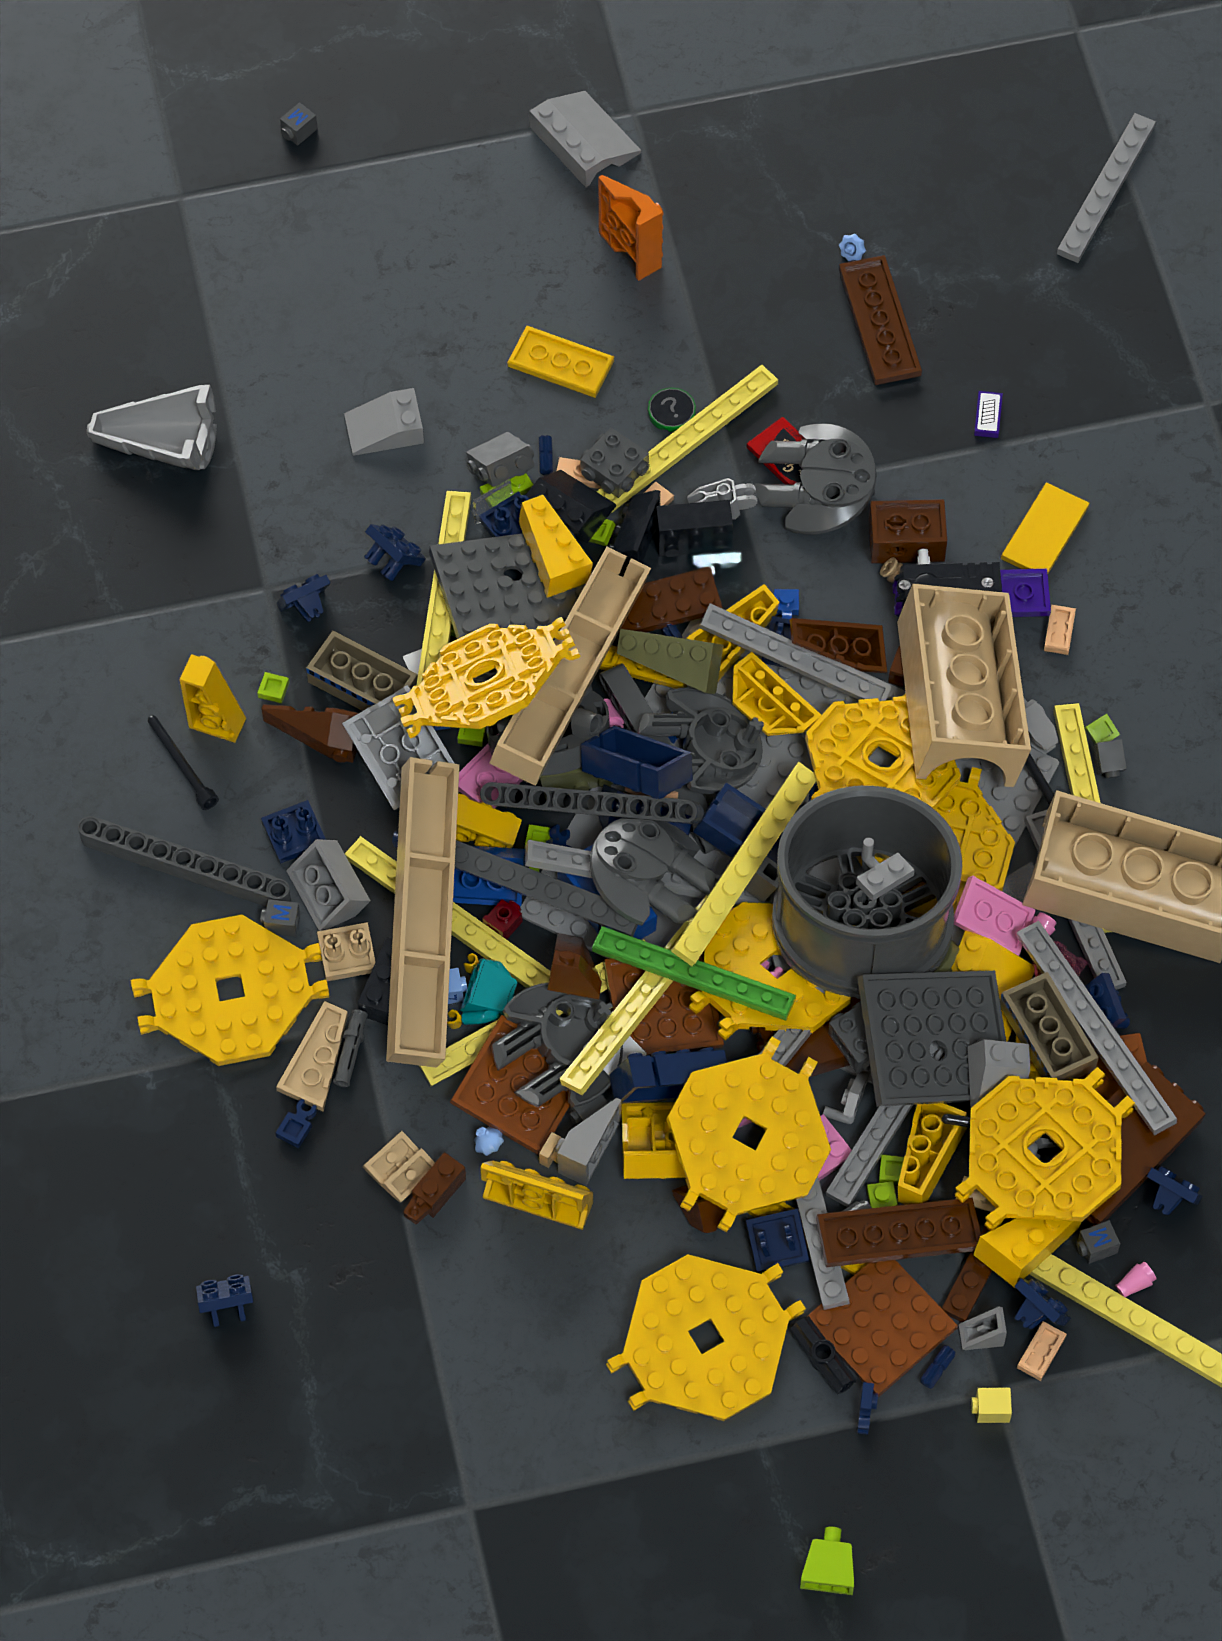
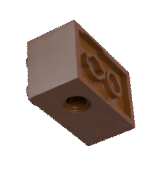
M944 499L871 501L869 513L871 564L885 563L893 557L898 563L918 562V550L920 549L928 550L930 562H945L947 529Z

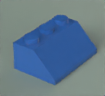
M472 846L525 867V849ZM454 869V903L497 905L503 899L507 903L512 900L521 907L522 894Z

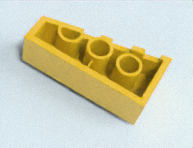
M544 495L522 502L519 524L527 546H530L531 557L537 565L538 576L545 587L546 597L548 598L586 584L591 575L593 563Z
M763 584L726 611L765 628L772 620V616L777 614L780 602L767 586ZM700 628L686 637V639L724 645L718 682L746 650Z
M191 654L180 677L188 726L191 729L235 743L245 723L246 716L216 663L206 656Z
M458 793L456 840L462 843L474 841L476 846L512 848L522 819L517 818L511 812H501L494 809L491 805L475 802L466 795Z
M944 1103L917 1104L898 1182V1202L907 1205L926 1203L929 1200L967 1127L944 1124L941 1118L944 1114L967 1116V1112Z
M1016 1218L980 1236L974 1256L1015 1288V1285L1021 1278L1025 1279L1079 1229L1082 1221Z

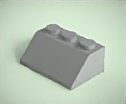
M316 839L286 870L319 931L327 930L355 917L370 902L367 893L337 840Z

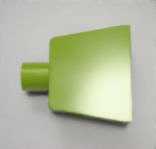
M826 1527L824 1540H812L801 1577L800 1589L853 1595L852 1545L840 1542L842 1531L840 1528Z

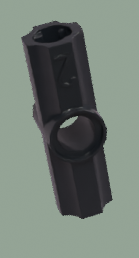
M809 1316L803 1317L790 1328L791 1334L810 1358L812 1367L820 1371L837 1395L844 1393L856 1383L855 1377L835 1352L834 1344L826 1340ZM824 1351L829 1354V1357L827 1359H820L816 1354Z

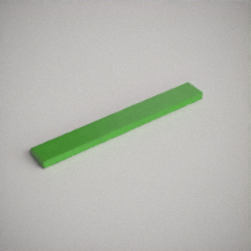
M603 926L592 946V952L785 1021L796 1000V995L699 960L693 966H690L672 953L671 950Z

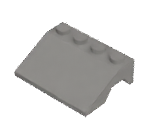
M586 91L548 99L529 111L530 128L585 187H588L595 175L607 166L613 164L620 167L641 153V149Z
M408 685L342 723L393 810L400 807L402 766L410 757L432 760V766L425 774H429L430 769L437 761L455 764L433 726H421L419 734L410 739L407 729L413 727V725L404 727L398 710L404 707L405 704L396 707L392 699L395 696L410 692L411 689ZM415 705L412 706L413 708L409 715L417 713Z

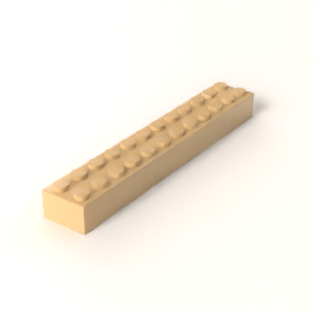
M606 547L564 622L566 626L560 630L568 629L575 644L568 651L577 648L581 657L575 660L563 658L528 707L512 716L495 747L489 764L536 786L571 722L574 712L578 709L643 589L651 570L650 567L631 558L624 576L621 577L619 574L627 556ZM555 639L554 643L557 646L564 640Z
M410 757L402 766L387 1062L437 1068L445 1060L460 764L437 761L430 769L429 774L425 773L432 766V760Z

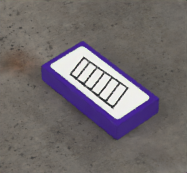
M979 391L974 436L998 438L1003 393Z

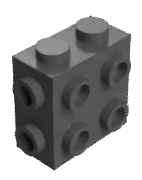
M610 428L605 434L602 433L597 438L595 445L590 450H585L580 457L582 475L587 480L594 481L600 485L606 493H612L618 498L624 492L630 491L635 480L639 476L645 475L650 467L649 453L613 428Z
M509 432L466 452L469 460L467 461L469 471L492 487L501 486L507 480L515 476L524 475L529 469L535 467L532 447Z
M860 1001L849 1012L835 1015L829 1022L828 1030L829 1036L857 1074L863 1070H871Z

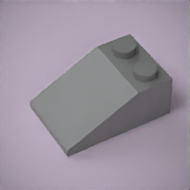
M414 388L389 392L344 413L353 456L424 443L423 427Z
M984 1039L968 1046L971 1107L1008 1076H1020V1079H1029V1044Z
M615 1098L571 1129L565 1139L561 1138L555 1149L559 1174L587 1186L621 1122V1099Z

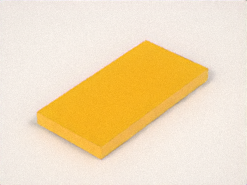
M526 326L508 360V367L596 398L614 362V356Z
M1046 482L1002 553L1001 559L1020 569L1047 568V574H1049L1089 508V502Z

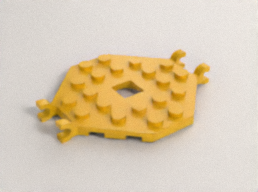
M562 617L556 619L548 626H538L536 630L528 629L526 625H509L508 628H499L498 624H488L444 645L439 652L441 657L438 661L431 662L422 674L423 681L420 685H414L410 692L392 698L396 707L405 704L404 707L398 710L402 717L400 719L403 726L413 725V727L407 729L410 739L419 734L423 725L482 729L486 726L494 725L497 721L509 715L517 714L522 709L528 707L563 658L575 660L581 657L577 648L568 651L569 648L575 646L568 629L558 631L566 626ZM553 638L564 641L556 646ZM496 668L498 673L491 679L482 683L474 682L473 678ZM415 705L417 713L409 715L412 711V706Z
M906 693L904 696L893 697L889 701H879L878 698L858 700V703L845 704L844 701L833 702L806 732L805 740L819 789L811 796V800L840 788L880 786L910 794L935 810L960 782L961 774L955 760L938 766L926 779H916ZM878 746L898 757L890 767H879L869 761L868 757Z
M975 767L971 769L968 783L960 781L935 809L953 830L962 854L960 887L952 904L954 914L968 877L975 876L996 889L1003 891L1015 846L1014 839L1007 833L992 806H989L984 799L983 793L978 787L982 769ZM856 856L862 866V857ZM875 857V859H876L879 863H881V862H883L884 860H886V859H884V858ZM924 882L919 883L918 885H916V886L912 887L911 889H909V890L905 891L904 893H902V895L905 894V893H908V892H910V891H912V890H914V889H916V888H918V887H920V886L925 885V883H924ZM935 898L906 912V914L919 918L932 909L938 901Z
M742 902L732 909L704 949V963L796 995V1000L785 1021L704 991L695 992L690 996L693 1002L689 1005V1008L695 1014L711 1003L726 1017L719 1022V1026L722 1029L718 1031V1034L724 1040H727L738 1029H749V1027H765V1030L769 1031L802 1029V1032L803 1030H810V1033H813L850 1004L851 997L835 994L827 990L824 994L815 988L818 986L797 974L792 968L777 979L761 965L772 955L782 956L772 928L773 904Z
M244 915L191 924L149 980L140 978L131 980L134 998L152 993L156 1017L150 1015L137 1017L141 1034L160 1030L166 1035L169 1034L178 1039L181 1044L194 1052H199L218 1066L270 1056L276 1049L279 1040L283 1035L287 1034L296 1022L297 1016L304 1007H307L311 1000L330 997L327 979L309 986L305 963L322 961L319 943L312 944L301 950ZM232 977L242 978L245 997L219 1001L216 983L219 980Z
M774 1037L770 1038L763 1052L759 1055L693 1071L666 1118L669 1129L672 1131L680 1164L683 1166L686 1175L685 1180L689 1189L680 1207L690 1211L698 1196H701L726 1210L718 1225V1228L725 1232L731 1228L737 1215L806 1197L831 1151L808 1080L818 1062L808 1057L799 1074L772 1060L771 1058L781 1042ZM742 1118L752 1121L765 1130L756 1150L732 1138Z
M1098 1067L1085 1079H1073V1081H1063L1047 1077L1020 1079V1076H1008L971 1107L969 1178L956 1187L957 1193H955V1197L963 1203L977 1189L996 1208L985 1218L987 1220L985 1226L990 1231L998 1228L1005 1218L1083 1221L1121 1188L1122 1118L1127 1117L1133 1112L1134 1109L1132 1107L1135 1105V1102L1127 1095L1116 1107L1108 1103L1095 1090L1103 1084L1104 1080L1102 1078L1105 1076V1073ZM1045 1133L1062 1149L1048 1163L1041 1162L1028 1149Z
M687 1254L643 1279L640 1284L623 1353L607 1360L608 1363H606L611 1374L628 1364L642 1387L643 1391L629 1398L628 1403L632 1410L635 1411L648 1402H654L725 1421L769 1396L772 1391L788 1322L802 1315L803 1311L806 1310L801 1300L783 1311L769 1288L768 1284L779 1279L781 1274H783L780 1265L777 1263L764 1273L759 1274ZM706 1321H711L724 1342L701 1354L689 1331Z

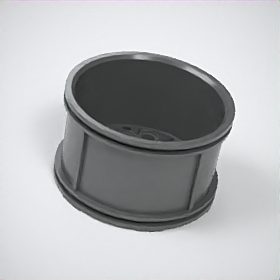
M850 786L836 789L814 798L794 814L786 825L779 842L777 856L779 883L774 897L772 912L774 938L782 957L797 974H800L803 978L824 990L848 997H856L857 999H860L857 979L860 975L934 972L939 968L947 955L952 940L954 927L952 904L958 894L962 875L960 846L953 830L945 819L920 799L896 789L880 786ZM865 838H872L874 840V858L888 859L898 852L914 869L913 877L874 901L856 884V878L859 875L854 873L851 856L862 857L863 841ZM833 858H838L841 875L838 879V885L831 884L806 873L809 869ZM862 860L863 873H865L870 868ZM921 882H924V883H925V885L920 886V887H918V888H916V889H914V890H912V891H910V892L905 893V894L902 895V893H904L905 891H907V890L911 889L912 887L918 885L919 883H921ZM935 898L938 901L932 909L919 918L906 914V912Z

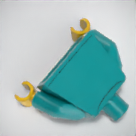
M474 953L467 956L468 961L472 964L464 963V968L466 972L471 973V977L460 1011H463L462 1015L456 1010L448 1012L450 1018L457 1017L455 1021H447L451 1029L459 1028L462 1022L464 1025L484 1024L498 1020L501 1015L505 1016L503 1009L516 996L514 992L517 981L511 977L509 971L500 961L484 958L478 960L477 955Z

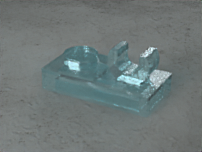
M740 551L691 555V564H698L695 570L710 566L713 576L715 570L710 563L722 564V568L736 567V562H742Z

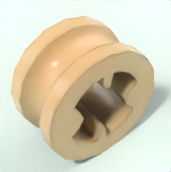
M894 557L890 558L882 566L880 575L887 577L889 582H894V577L899 574L900 567L903 564L898 563Z

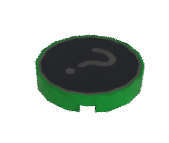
M669 387L659 390L652 396L648 405V416L651 423L660 430L663 428L668 430V432H675L692 419L696 412L693 397L688 392L679 388Z

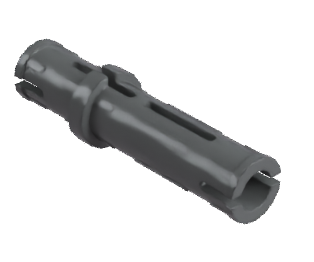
M354 1009L351 1011L348 1029L343 1034L345 1041L335 1079L333 1080V1083L340 1087L350 1086L359 1045L364 1040L363 1030L368 1014L362 1010Z

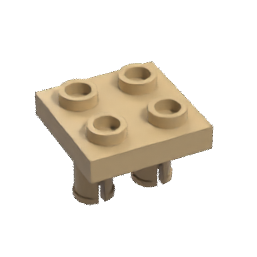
M368 922L317 932L327 981L365 975L372 972L376 961Z

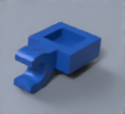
M774 589V596L780 602L776 615H781V618L789 620L792 618V615H799V589Z

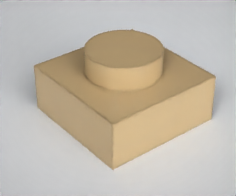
M551 1132L539 1153V1163L549 1168L553 1161L556 1162L557 1153L555 1149L561 1136Z

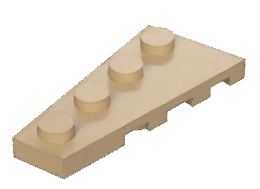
M324 1001L276 1086L278 1092L298 1101L304 1099L305 1104L309 1106L316 1105L318 1110L324 1111L348 1018V1011Z

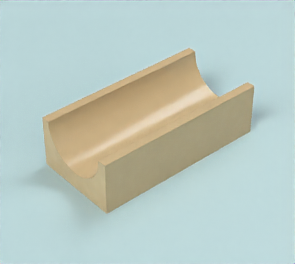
M912 584L897 624L916 779H926L935 768L946 762L961 758H979L998 765L1002 769L1004 786L1014 787L1029 756L1031 746L1009 593Z
M1056 790L1044 817L1042 827H1045L1022 905L1220 963L1222 961V839Z

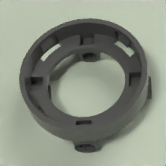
M591 685L572 716V734L561 738L541 776L561 774L582 767L581 743L594 736L599 737L600 733L611 728L608 706L599 694L592 691ZM513 715L497 721L494 725L486 726L491 755H493L495 747Z

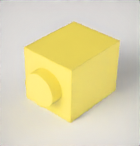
M1010 1388L977 1389L976 1397L971 1399L972 1414H977V1423H1010L1012 1415Z

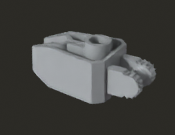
M729 478L701 486L687 496L689 503L730 500L732 519H736L740 515V510L752 508L757 504V498L753 495L756 493L753 484L735 485L734 481Z
M1024 698L1030 746L1045 755L1056 748L1058 743L1055 727L1045 714L1043 707L1037 701L1032 699L1027 702Z

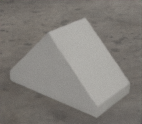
M997 1307L959 1324L963 1350L1004 1346L1007 1332L1003 1307Z

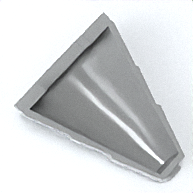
M198 385L93 413L91 422L87 425V435L94 443L128 455L136 454L151 460H158L193 470L205 469L212 458L216 441L217 424H213L214 417L212 415V412H216L212 388L210 385Z

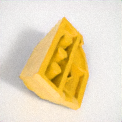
M750 652L734 665L732 704L750 721L754 717L758 718V721H763L764 726L761 731L767 736L804 733L821 716L815 708L753 652Z

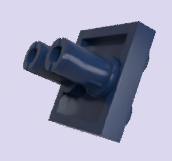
M518 491L480 514L479 521L492 537L522 534L523 532L519 524L522 502L529 500L526 495H521Z
M370 524L365 531L375 543L364 557L369 559L368 561L371 564L378 565V562L387 552L391 559L381 570V573L391 581H394L404 565L421 566L426 560L420 553V547L413 542H408L404 538L405 534L397 527L393 526L390 528L383 524L381 526Z
M308 800L261 818L262 825L280 864L301 856L316 839L326 840Z
M1101 973L1085 985L1113 1028L1126 1029L1130 1024V1020L1126 1018L1128 1015L1124 1013L1121 1005V996H1118L1120 993L1115 989L1110 974Z

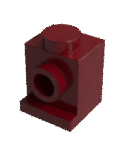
M502 899L488 915L483 917V923L507 940L523 922L522 909L516 902L510 900L507 903Z

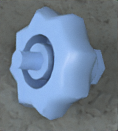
M856 234L844 235L842 242L839 244L841 256L845 257L848 262L861 260L866 252L864 240L860 239Z
M490 1126L477 1129L476 1138L474 1139L476 1152L483 1153L485 1156L492 1152H497L500 1145L504 1142L503 1134L498 1129L491 1128Z

